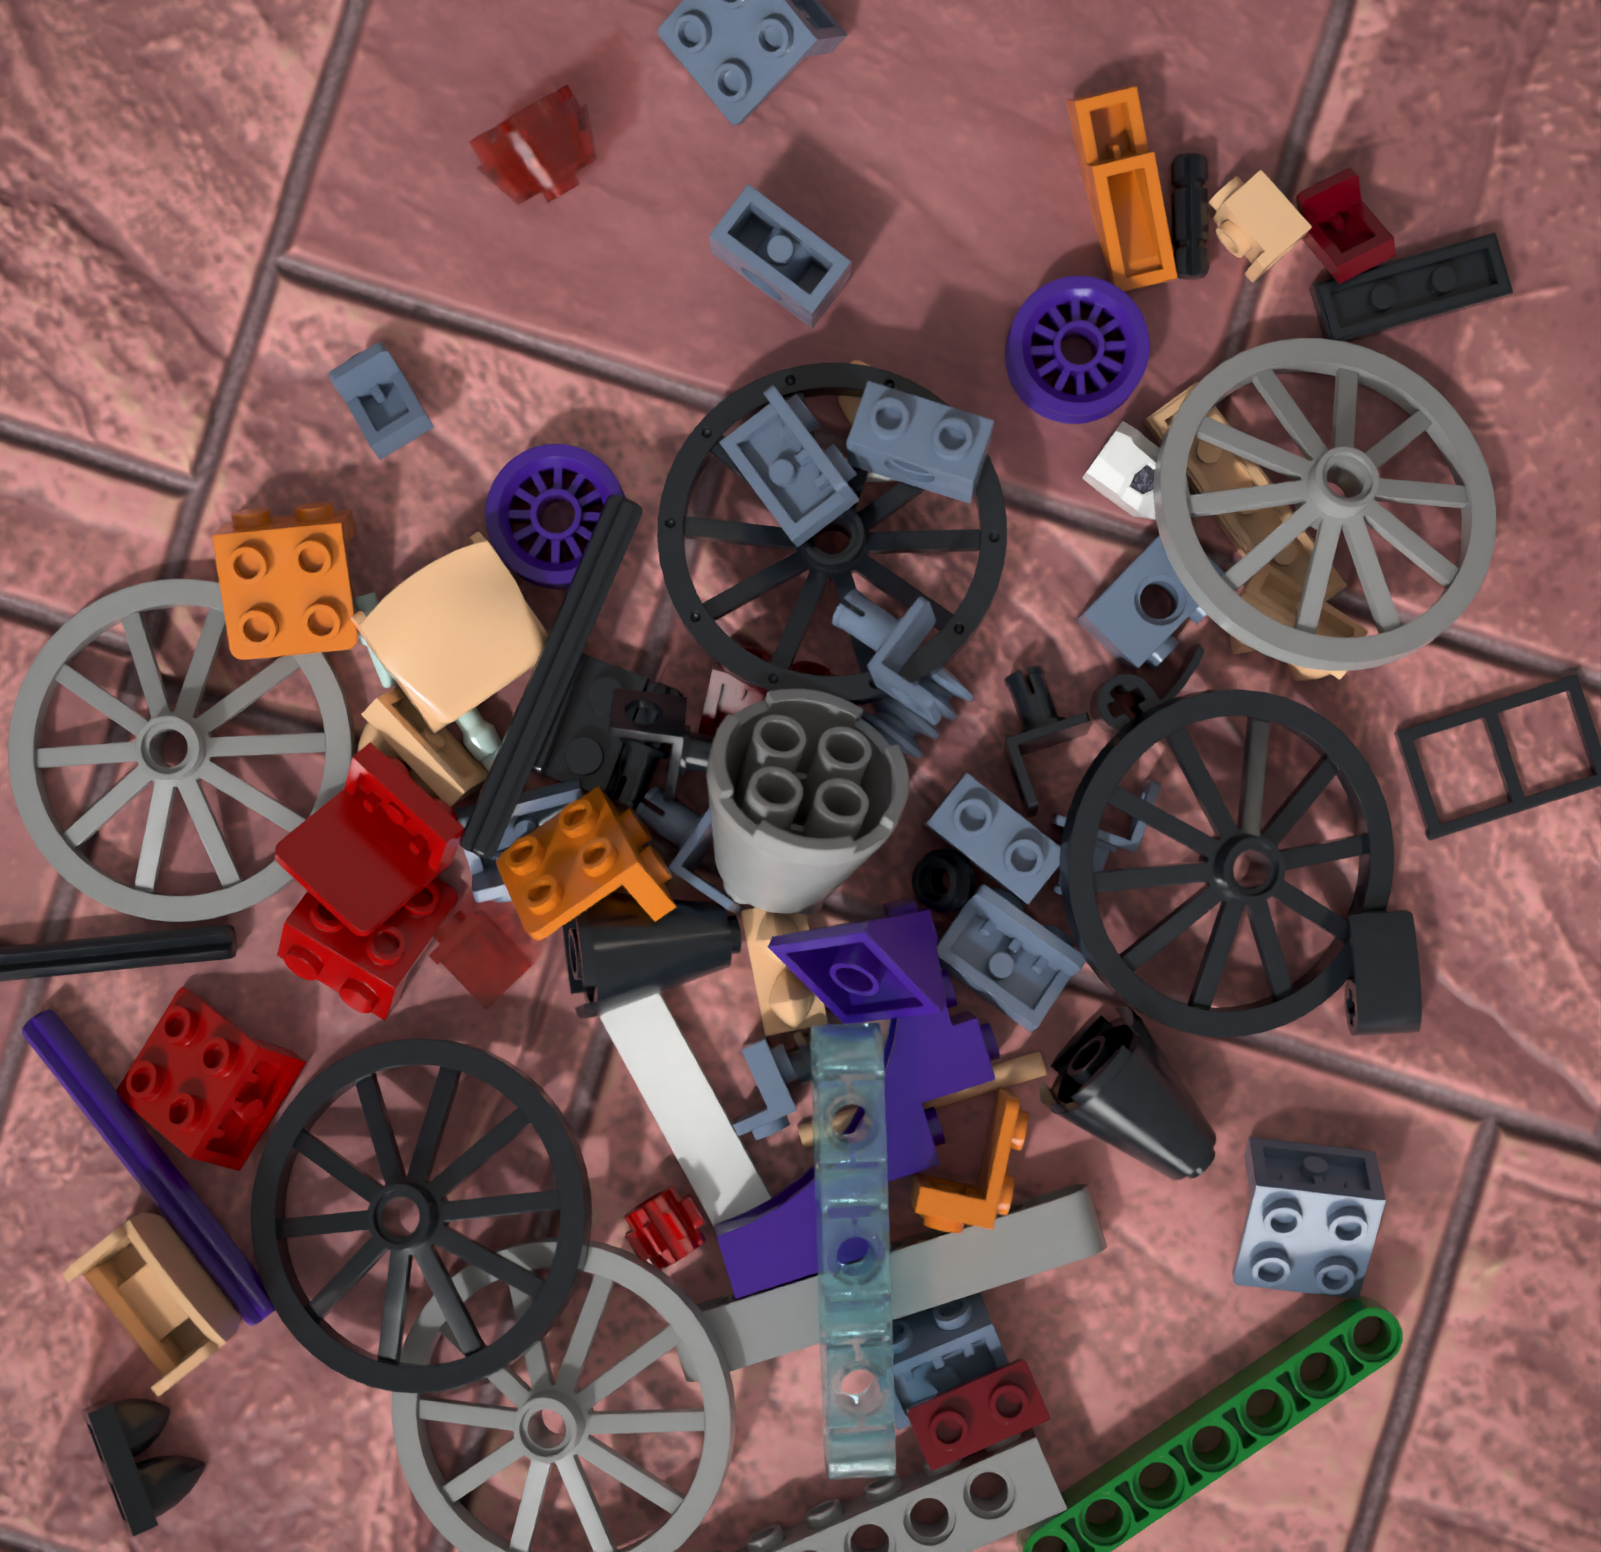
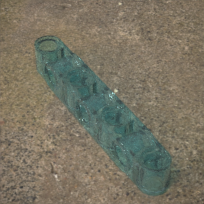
M879 1022L813 1025L811 1028L813 1146L823 1448L826 1476L828 1480L894 1476L896 1467L894 1371L882 1033ZM849 1104L863 1107L865 1119L860 1129L847 1135L839 1134L833 1130L832 1121L837 1110ZM861 1237L869 1241L868 1253L860 1262L848 1265L836 1259L838 1248L848 1238ZM862 1369L873 1373L870 1386L862 1393L848 1394L841 1390L843 1379L851 1371Z

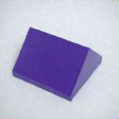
M930 910L835 924L772 936L768 948L844 1024L942 1013L945 1007L946 997Z

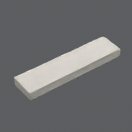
M662 993L600 1015V1019L713 1226L718 1222L745 1213L771 1199L772 1195L740 1136L737 1135L732 1121Z

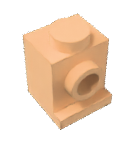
M1262 170L1257 172L1245 184L1238 176L1234 177L1209 201V204L1217 211L1212 219L1219 226L1216 229V234L1222 244L1234 256L1241 258L1245 255L1252 263L1245 272V275L1252 283L1295 247L1312 228Z

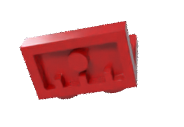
M181 987L176 992L120 1083L117 1093L128 1106L189 1158L240 1171L302 1071L306 1061L290 1049L251 1037L196 992Z

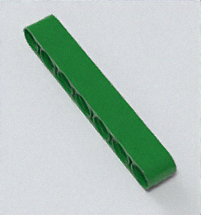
M1359 1296L1342 1301L1063 1491L1061 1495L1067 1510L1017 1532L1019 1552H1031L1034 1544L1045 1536L1061 1538L1064 1541L1061 1552L1113 1551L1390 1362L1399 1353L1403 1343V1331L1399 1321L1382 1305L1368 1297ZM1377 1316L1380 1322V1330L1377 1337L1367 1344H1355L1353 1331L1356 1324L1365 1317ZM1313 1353H1325L1327 1356L1325 1372L1314 1380L1301 1379L1300 1366L1302 1361ZM1261 1389L1274 1391V1404L1266 1414L1251 1416L1246 1413L1247 1401L1254 1392ZM1206 1426L1222 1428V1438L1215 1449L1208 1452H1199L1193 1449L1194 1436L1201 1428ZM1154 1462H1162L1170 1466L1168 1478L1162 1485L1155 1488H1146L1139 1484L1141 1471L1147 1465ZM1099 1499H1109L1117 1503L1115 1515L1109 1521L1103 1524H1094L1085 1519L1086 1511L1093 1502Z

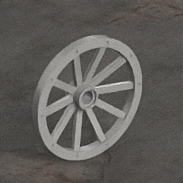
M1296 338L1259 345L1235 355L1207 374L1190 392L1172 418L1157 455L1153 489L1155 518L1168 560L1179 580L1201 609L1226 632L1264 655L1285 663L1327 671H1354L1378 667L1411 655L1432 642L1458 619L1477 594L1488 571L1496 536V504L1489 470L1479 445L1458 412L1440 392L1403 364L1368 348L1329 339ZM1308 372L1336 376L1331 450H1328L1276 375ZM1253 382L1305 458L1211 419L1206 415L1230 393ZM1358 383L1383 394L1411 415L1410 418L1366 453L1354 448ZM1426 431L1447 462L1455 485L1379 478L1377 469ZM1194 437L1199 438L1296 481L1187 495L1186 469ZM1328 482L1340 487L1346 498L1335 494L1330 489ZM1377 501L1461 508L1462 536L1456 565L1447 560ZM1291 504H1295L1297 509L1296 512L1222 577L1208 560L1198 541L1191 518ZM1366 524L1445 588L1436 602L1424 614L1403 626L1400 624ZM1310 526L1317 530L1295 625L1292 628L1261 613L1241 598L1236 591ZM1341 530L1344 533L1379 634L1348 638L1316 635Z
M165 579L144 582L123 588L85 607L68 620L48 640L36 656L24 677L11 716L8 737V767L11 787L17 809L35 845L51 866L85 895L105 906L145 919L187 922L224 917L244 911L266 901L295 881L276 860L259 873L245 881L243 880L199 779L205 780L289 832L298 827L306 818L213 762L214 757L326 752L324 775L319 795L310 814L311 816L344 789L351 759L355 755V732L347 695L336 670L325 652L281 656L202 715L196 717L226 630L220 584L216 582L195 579ZM171 607L210 608L175 710L172 711L142 614ZM120 622L123 624L152 718L150 720L70 666L74 659L93 640ZM300 668L310 682L317 698L325 732L212 737L211 735ZM58 683L137 736L135 742L41 748L43 724L49 703ZM180 732L187 741L188 752L185 759L179 765L171 767L163 758L162 746L170 734ZM138 762L139 765L69 829L64 831L48 799L42 768ZM154 781L135 884L131 886L104 872L92 863L78 848ZM176 787H178L219 877L223 886L222 890L194 896L155 893Z
M558 1237L537 1238L517 1242L497 1249L495 1252L528 1270L550 1268L555 1255ZM590 1240L583 1271L595 1275L556 1381L553 1380L544 1338L525 1355L531 1387L509 1366L487 1377L518 1408L427 1397L425 1393L392 1392L393 1434L398 1458L406 1481L428 1519L460 1552H536L532 1551L531 1547L553 1463H556L594 1552H674L699 1526L716 1500L732 1458L736 1426L734 1388L725 1355L711 1325L695 1302L664 1272L626 1250L603 1242ZM472 1264L451 1278L464 1303L478 1290L498 1280V1278ZM614 1282L647 1301L670 1325L582 1389L577 1384ZM509 1285L518 1322L535 1299ZM435 1296L425 1305L412 1325L401 1350L400 1362L430 1364L433 1351L441 1334L464 1355ZM680 1342L684 1344L699 1379L704 1408L594 1411L593 1406ZM543 1409L553 1410L563 1418L566 1425V1434L554 1433L546 1427L542 1418ZM425 1419L511 1430L514 1437L449 1482H446L432 1452ZM705 1431L700 1464L687 1495L591 1435ZM525 1455L531 1459L510 1542L483 1525L458 1499ZM578 1455L668 1511L672 1516L643 1539L624 1548L617 1549Z

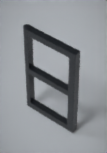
M1578 675L1566 677L1394 732L1426 829L1425 836L1429 841L1601 786V745ZM1566 691L1593 775L1524 797L1497 713ZM1482 718L1509 802L1440 824L1413 740Z

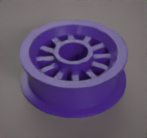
M1069 276L1056 279L1032 293L1016 314L1005 348V363L1008 377L1020 399L1030 409L1044 418L1065 424H1083L1097 421L1117 410L1129 398L1142 379L1149 359V332L1138 306L1117 286L1105 280L1089 276ZM1068 307L1069 323L1065 321L1058 311L1059 309ZM1080 307L1092 310L1087 321L1081 320ZM1099 314L1109 321L1100 329L1094 325ZM1046 317L1054 331L1039 323ZM1117 332L1120 341H1104L1105 338ZM1033 337L1047 345L1031 346V338ZM1069 337H1079L1085 340L1092 349V360L1082 365L1069 362L1061 352V341ZM1122 355L1121 364L1106 356ZM1033 360L1050 361L1038 370H1036L1033 364ZM1100 371L1114 377L1115 379L1110 384H1108L1102 376V374L1100 373ZM1056 372L1059 378L1053 388L1044 379ZM1085 378H1087L1095 390L1094 393L1086 394ZM1067 380H1073L1074 395L1061 392Z
M566 444L540 445L515 456L496 476L486 501L485 519L487 532L497 554L517 575L540 587L558 590L568 589L583 555L576 540L581 537L589 541L592 532L585 528V524L596 525L601 513L584 511L600 502H603L604 505L607 497L611 494L625 497L624 492L609 467L592 453ZM554 473L553 489L548 490L541 476ZM565 473L577 475L566 491ZM532 481H534L540 492L537 497L523 490ZM587 482L595 487L596 490L578 499ZM517 498L531 506V510H514ZM556 502H566L572 505L575 510V518L572 525L561 533L548 532L542 526V515L545 509ZM513 522L532 523L514 533ZM539 535L529 553L525 552L520 545ZM549 543L552 544L551 563L540 560ZM563 545L569 546L575 557L574 560L562 563Z

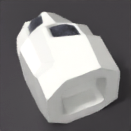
M1122 421L1082 479L1133 517L1156 520L1153 489L1154 472L1160 448L1149 441L1139 430ZM1186 477V494L1191 495Z

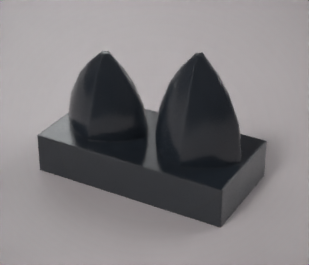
M130 1398L114 1403L105 1399L82 1409L81 1412L126 1531L134 1537L158 1526L156 1517L175 1507L187 1496L205 1469L203 1461L177 1455L158 1456L135 1463L133 1457L149 1448L160 1436L171 1413L169 1407L148 1399Z

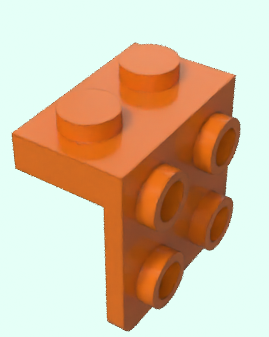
M315 502L295 507L296 515L271 517L269 508L245 509L231 513L232 521L226 522L212 534L229 648L235 658L248 660L349 650L355 646L359 639V632L350 619L356 614L347 553V545L355 536L352 510L334 511L333 502Z
M599 786L580 799L569 803L560 813L528 835L516 840L499 855L496 861V866L522 925L534 940L546 938L621 885L629 891L654 921H657L676 908L664 884L672 878L668 867L651 845L647 848L644 846V844L652 840L648 829L632 808L621 813Z
M998 1087L996 1091L976 1185L922 1173L913 1174L909 1199L914 1212L919 1213L921 1217L925 1218L923 1223L925 1226L959 1234L962 1233L964 1224L993 1230L996 1214H1008L1015 1177L1009 1175V1169H1006L1010 1149L1019 1151L1022 1149L1029 1115L1028 1112L1022 1111V1106H1019L1020 1098L1012 1090Z

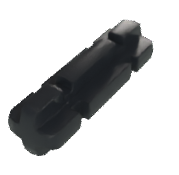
M1184 153L1176 155L1171 164L1172 185L1177 186V189L1172 194V243L1178 245V249H1175L1173 255L1177 279L1196 280L1204 278L1209 271V249L1204 247L1206 240H1209L1208 189L1203 188L1205 181L1208 180V159L1204 154Z

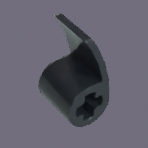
M1200 642L1191 646L1174 679L1159 697L1146 681L1133 674H1119L1101 683L1094 691L1090 701L1091 714L1095 723L1104 731L1117 734L1132 720L1146 711L1175 698L1199 665L1205 652ZM1113 688L1119 695L1128 692L1134 695L1137 704L1130 707V710L1135 714L1131 720L1125 714L1116 717L1110 714L1107 705L1115 701L1109 694Z
M1406 909L1349 913L1347 915L1354 979H1348L1345 985V1013L1351 1035L1419 1032L1422 1022V1000L1413 914Z

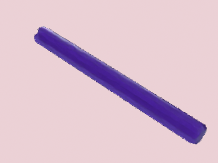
M49 1009L36 1014L27 1021L21 1029L22 1035L248 1325L254 1326L272 1314L275 1308L267 1295L260 1275L57 1014Z

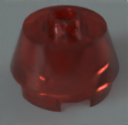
M568 84L468 142L481 163V166L476 169L517 205L541 192L547 203L580 185L575 172L597 159L587 104L582 107L580 106Z

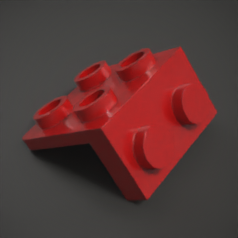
M370 742L352 756L344 789L280 840L276 845L274 858L285 871L357 936H368L452 864L464 826L459 823L455 812L447 803L441 799L432 798L412 780L408 769L402 762L395 757L385 756Z
M435 878L370 935L357 936L307 891L284 922L277 956L282 958L286 966L297 976L310 981L317 979L338 992L340 998L352 1009L365 1014L373 1013L386 1020L399 1002L408 973L454 909L458 898L457 893L451 886Z

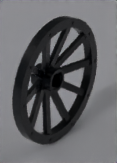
M816 363L780 370L747 384L721 401L699 422L676 455L667 475L658 513L657 542L659 561L665 585L676 613L697 645L719 667L749 687L765 694L769 691L781 689L815 690L840 697L855 705L891 697L876 686L867 667L876 654L875 650L850 633L849 636L860 674L818 676L790 670L828 580L834 582L839 602L848 609L851 604L845 601L844 597L850 591L856 589L852 576L853 573L864 578L908 610L919 597H923L930 602L936 618V623L933 627L939 630V632L930 641L917 649L898 673L899 676L914 686L937 673L961 652L988 614L1001 579L1007 546V517L1004 496L998 475L988 454L973 495L978 511L980 529L869 532L925 491V489L899 482L858 513L856 512L857 502L799 547L791 541L782 527L687 516L694 488L702 471L713 455L752 488L719 442L770 404L763 392L772 385L775 386L785 401L797 394L806 407L805 398L838 395L862 398L868 381L949 406L934 393L912 380L890 371L851 363ZM813 431L810 432L811 436H812V437L814 438V440L816 441L815 436H814V432H813ZM851 466L857 475L849 480L847 484L860 500L869 471ZM836 530L844 533L849 538L850 543L842 552L828 554L817 548L815 545L817 538L826 531ZM685 538L793 550L796 552L702 603L689 574ZM979 551L973 580L966 596L954 614L868 556V554ZM809 571L770 663L745 650L732 640L715 622L803 572Z
M1211 689L1189 693L1155 706L1132 720L1099 752L1082 778L1067 813L1060 849V886L1067 921L1078 948L1101 982L1119 999L1143 1015L1177 1030L1201 1036L1238 1037L1267 1032L1287 1025L1320 1006L1339 990L1353 974L1347 917L1345 920L1284 880L1285 870L1359 856L1357 885L1348 914L1352 912L1384 911L1387 909L1394 871L1392 826L1386 801L1369 764L1348 737L1322 715L1286 697L1266 692L1241 689ZM1223 716H1247L1237 826L1185 726ZM1271 722L1299 736L1321 755V758L1260 830ZM1164 737L1215 833L1213 837L1118 786L1120 780L1136 760ZM1336 775L1352 807L1358 834L1279 850L1277 846ZM1107 803L1200 854L1199 861L1093 871L1095 841ZM1246 851L1249 858V868L1246 875L1237 881L1234 876V864L1239 855ZM1200 882L1206 884L1122 953H1117L1102 923L1095 893ZM1273 897L1336 938L1321 959L1292 984L1267 903V899ZM1221 902L1187 1004L1177 1002L1162 995L1134 973L1145 962ZM1245 906L1271 996L1249 1004L1213 1008L1211 1004Z
M406 1039L377 1044L337 1061L317 1075L298 1093L274 1126L264 1147L252 1192L251 1235L255 1260L267 1295L282 1322L314 1357L329 1368L356 1382L391 1392L415 1394L456 1389L485 1379L507 1368L526 1355L551 1330L569 1304L579 1283L591 1238L592 1201L587 1167L572 1128L559 1107L540 1085L509 1061L481 1048L449 1040ZM406 1066H440L406 1176L376 1075ZM462 1072L490 1084L518 1107L432 1181H429ZM355 1085L385 1186L309 1132L325 1110ZM531 1124L533 1125L550 1157L556 1177L557 1190L448 1201L446 1197L526 1128ZM298 1152L369 1202L368 1210L285 1218L286 1192ZM407 1198L412 1200L419 1210V1223L412 1233L406 1230L400 1221V1208ZM560 1209L557 1246L546 1279L449 1227L450 1221ZM369 1230L372 1237L310 1301L294 1271L288 1250L287 1238ZM435 1245L535 1299L520 1320L489 1346L486 1347ZM391 1250L378 1355L350 1342L339 1334L324 1318L372 1267ZM413 1255L465 1358L434 1364L400 1362Z

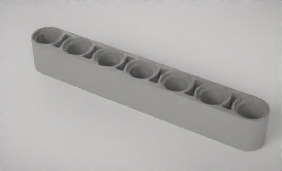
M1077 1184L1010 1204L1007 1215L996 1214L993 1230L964 1224L960 1234L937 1229L928 1230L884 1244L885 1251L739 1298H735L734 1293L696 1305L711 1325L722 1347L729 1371L731 1372L1091 1257L1105 1250L1107 1243L1088 1184ZM680 1342L675 1348L685 1380L687 1382L699 1381L693 1362L684 1344Z

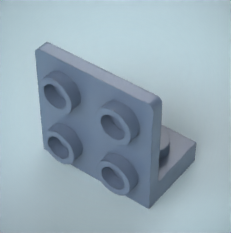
M683 0L658 28L659 37L732 125L744 123L805 57L832 53L848 36L819 0Z
M1249 1137L1244 1158L1250 1200L1232 1270L1233 1282L1236 1285L1345 1298L1359 1297L1386 1203L1376 1152Z

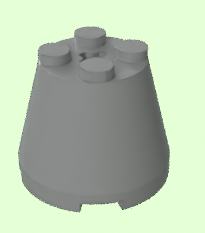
M781 689L767 692L764 701L754 703L734 715L729 713L722 721L708 758L707 783L716 866L723 879V890L731 900L740 904H750L759 909L774 913L813 914L892 834L908 797L909 774L907 764L898 744L890 746L876 729L861 718L864 711L862 708L845 699L820 691Z

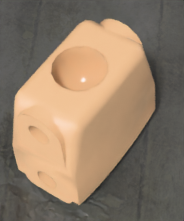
M479 531L466 540L468 546L437 559L402 582L367 617L362 611H359L350 618L383 668L397 682L434 734L533 668L548 636L543 625L525 601L515 579L488 540Z
M144 1212L136 1215L61 1273L68 1283L83 1275L157 1368L163 1378L152 1386L151 1389L158 1397L238 1332L240 1314L163 1215Z

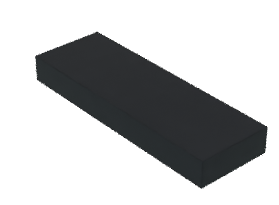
M1496 233L1378 265L1341 284L1335 278L1314 283L1309 288L1323 338L1347 343L1504 299L1513 293Z

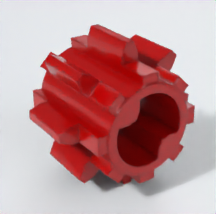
M674 1185L649 1197L624 1217L631 1228L630 1231L625 1233V1238L634 1253L643 1261L650 1259L652 1264L659 1270L681 1260L706 1241V1237L699 1228L705 1223L704 1216L691 1195L687 1194L681 1198Z

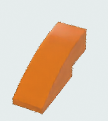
M1124 85L1067 99L1066 104L1082 178L1111 284L1117 286L1122 291H1128L1177 279L1154 151H1149L1137 86Z

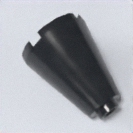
M609 893L576 916L575 921H569L562 926L571 994L584 992L586 1004L575 1007L577 1015L581 1019L595 1017L729 968L732 954L741 952V932L737 917L735 915L727 916L725 908L720 904L672 899L676 908L657 921H654L631 894Z
M1124 1006L1115 1008L1121 1017L1110 1023L1102 1015L1093 1019L1072 1037L1054 1059L1051 1067L1058 1073V1076L1052 1088L1044 1081L1042 1082L1040 1087L1041 1102L1056 1115L1172 1180H1181L1185 1177L1192 1179L1201 1175L1215 1158L1216 1153L1213 1148L1216 1143V1134L1142 1019L1132 1009Z

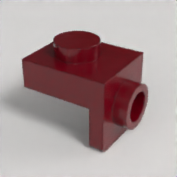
M1351 167L1321 180L1297 194L1298 212L1312 226L1302 240L1339 284L1396 255L1394 237L1362 201L1359 176Z

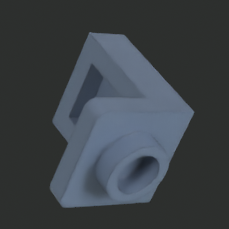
M376 343L363 352L355 354L348 361L329 372L328 377L333 386L348 405L370 447L380 460L434 428L406 376L383 343Z
M765 1035L742 1046V1052L765 1101V1105L734 1118L733 1126L738 1136L752 1131L755 1140L765 1138L788 1127L790 1122L787 1115L797 1111V1103L788 1083L798 1078L783 1043L772 1048Z

